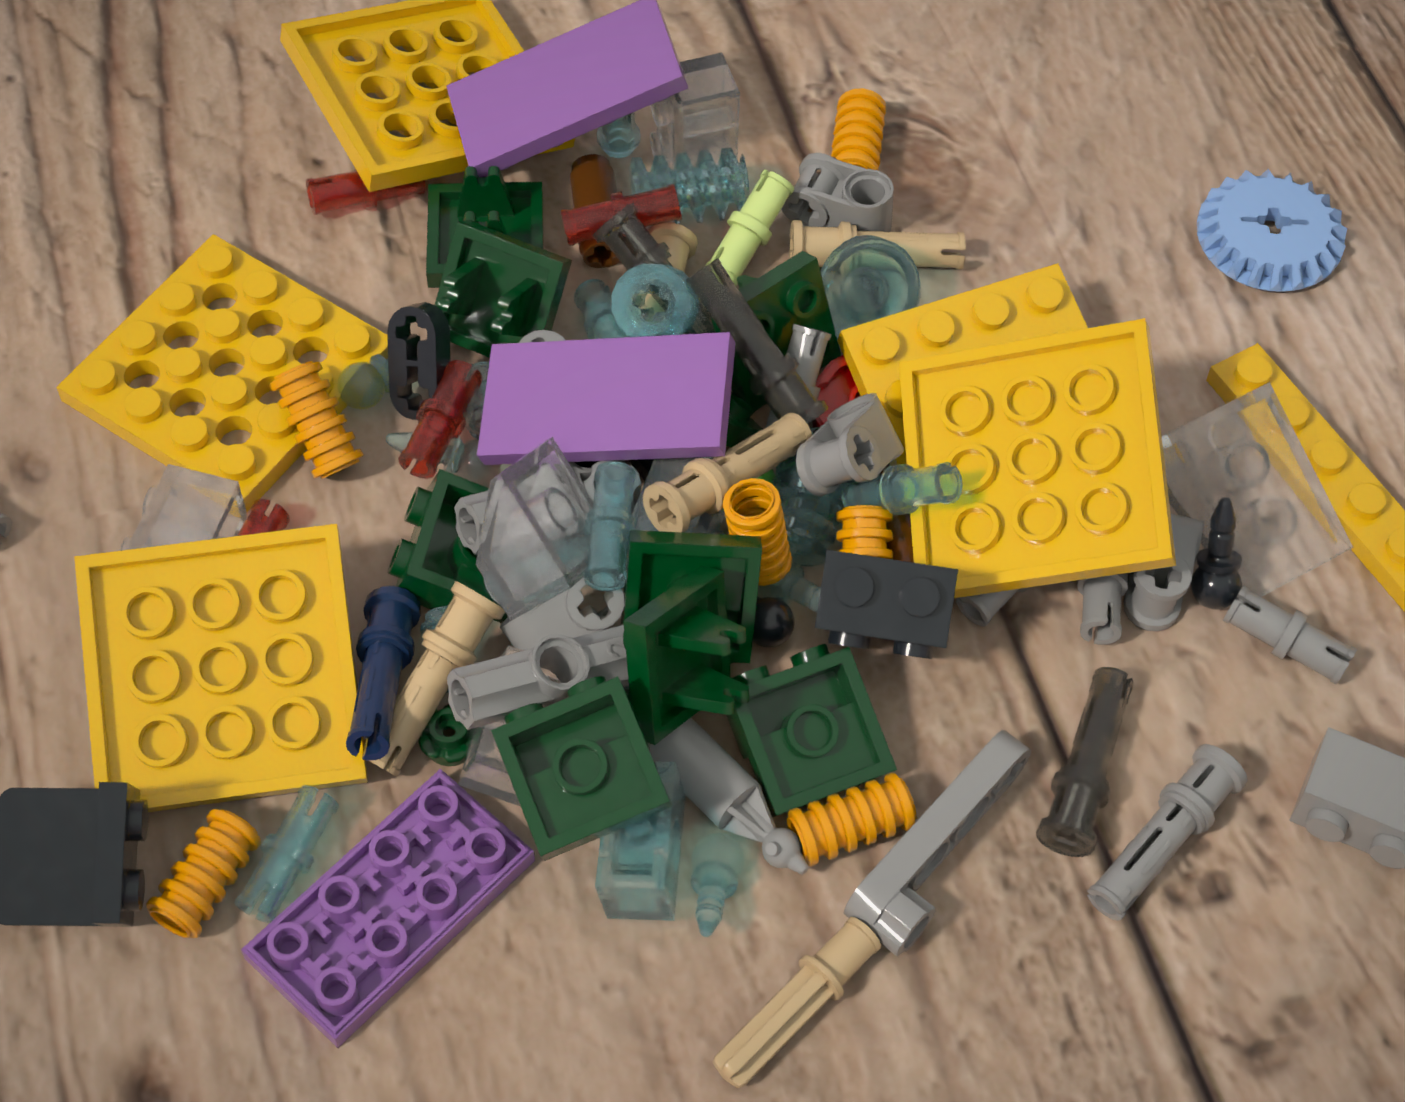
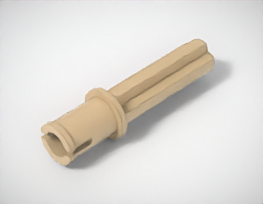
M850 917L844 923V926L813 957L804 955L799 960L800 970L714 1056L713 1064L723 1079L736 1088L744 1087L829 999L837 1001L844 995L842 986L882 947L876 934L864 922L855 917Z

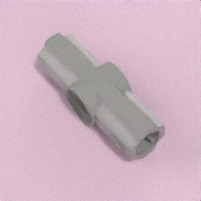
M624 625L574 638L561 634L549 635L541 639L532 649L453 669L447 676V683L449 688L448 702L455 720L464 724L467 730L504 720L509 713L522 706L542 703L543 707H547L569 697L567 691L572 686L597 676H604L606 681L618 676L624 687L629 686L626 649L623 644ZM541 668L550 670L556 675L560 683L547 678Z

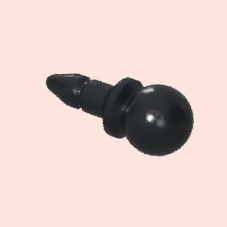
M1223 497L1219 500L1211 516L1208 547L1198 552L1196 562L1199 567L1193 573L1191 590L1195 599L1202 606L1213 610L1231 606L1234 600L1238 599L1237 595L1242 588V579L1238 572L1241 567L1242 557L1233 550L1235 539L1233 531L1236 529V516L1232 501L1228 497Z

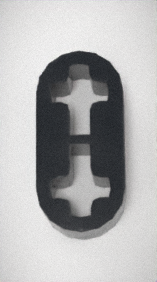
M422 302L402 307L393 313L388 323L389 393L393 406L402 416L412 420L424 419L445 409L450 401V328L443 311L434 304ZM416 322L418 327L426 329L427 339L421 341L419 335L411 334V323ZM418 381L419 387L428 389L429 398L423 400L420 394L413 393L412 383Z

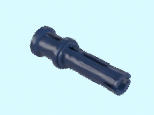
M383 586L374 589L367 595L363 608L367 626L359 634L356 644V652L362 662V669L350 732L346 738V747L351 755L356 757L360 750L361 739L365 737L366 742L362 760L367 761L378 760L388 754L401 671L413 659L415 645L411 637V631L418 624L421 616V605L417 597L408 590L396 586Z

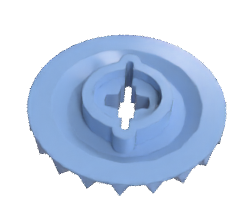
M1269 169L1261 176H1255L1245 170L1239 179L1226 177L1219 188H1211L1206 200L1201 204L1196 225L1197 236L1204 253L1221 272L1246 286L1276 292L1304 289L1319 283L1329 276L1342 258L1346 247L1347 228L1341 225L1342 210L1331 208L1330 194L1317 195L1314 192L1312 181L1303 185L1297 184L1293 181L1291 173L1283 179L1275 178ZM1265 221H1274L1276 228L1281 230L1280 234L1270 233L1269 227L1264 225Z

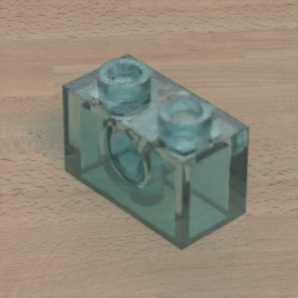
M654 761L673 807L600 837L595 888L607 919L674 921L686 798L676 762Z

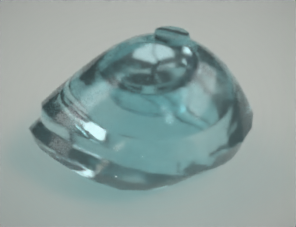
M861 235L844 241L830 254L820 271L837 339L841 330L918 307L921 299V282L914 260L901 246L879 236Z

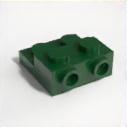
M439 469L427 490L417 487L414 491L404 521L415 525L410 541L402 538L399 540L387 573L398 577L396 587L404 588L413 593L420 601L421 606L444 614L454 597L451 588L455 581L505 609L506 612L502 619H493L502 623L512 613L532 599L547 545H539L534 538L475 555L471 549L463 546L458 536L454 507L462 497L492 489Z
M630 530L627 571L624 577L623 590L625 606L622 611L621 625H623V620L702 565L724 571L727 619L746 628V642L744 644L731 643L730 664L750 663L762 555L760 536Z
M821 644L791 656L790 660L793 667L770 675L767 665L733 677V679L749 686L750 701L746 703L734 701L735 712L726 716L743 759L749 758L756 779L762 786V793L772 818L789 812L793 808L805 806L815 800L818 801L834 793H839L897 770L849 647L830 654L827 645Z
M604 676L592 677L581 681L567 691L568 698L547 707H543L542 703L522 706L504 718L506 724L491 730L540 857L544 861L673 807L627 692L618 676L606 681Z

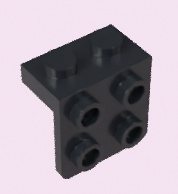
M827 550L815 628L830 630L829 644L869 649L871 637L894 640V654L933 659L934 647H948L958 569Z
M99 782V789L9 788L5 790L0 796V924L6 926L133 927L134 911L142 910L145 895L144 870L136 869L138 841H145L148 831L147 800H140V790L127 782Z

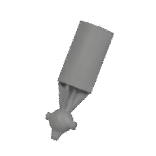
M692 718L688 719L656 745L651 744L649 746L656 766L720 830L762 842V853L765 860L776 868H789L801 875L808 871L809 866L802 854V844L799 836L787 828L776 829L762 793V786Z

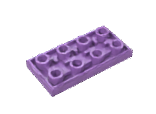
M657 0L636 1L446 86L468 165L476 168L479 177L488 176V168L490 166H497L500 170H505L518 162L550 148L560 146L566 141L603 125L610 124L621 117L656 102L663 101L689 88Z
M730 332L492 344L477 457L484 465L725 456L735 341Z
M439 769L241 949L242 954L250 965L325 1037L339 1048L535 861L534 851L444 771Z

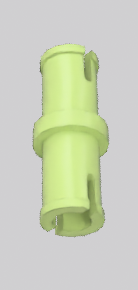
M764 169L761 172L758 182L741 210L733 211L727 220L730 228L711 260L704 267L710 275L727 285L730 284L732 287L738 285L737 278L742 275L759 245H767L772 236V232L769 230L789 195L795 190L788 180L773 171L769 172Z

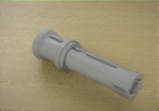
M1203 744L1197 748L1192 756L1193 765L1177 783H1169L1161 790L1158 801L1159 810L1136 837L1128 843L1124 851L1101 878L1087 890L1089 893L1087 895L1088 899L1098 911L1112 920H1122L1126 915L1125 912L1151 881L1163 870L1167 862L1191 834L1198 835L1209 830L1215 821L1214 812L1230 793H1239L1248 781L1246 772L1233 756L1223 749L1210 744Z

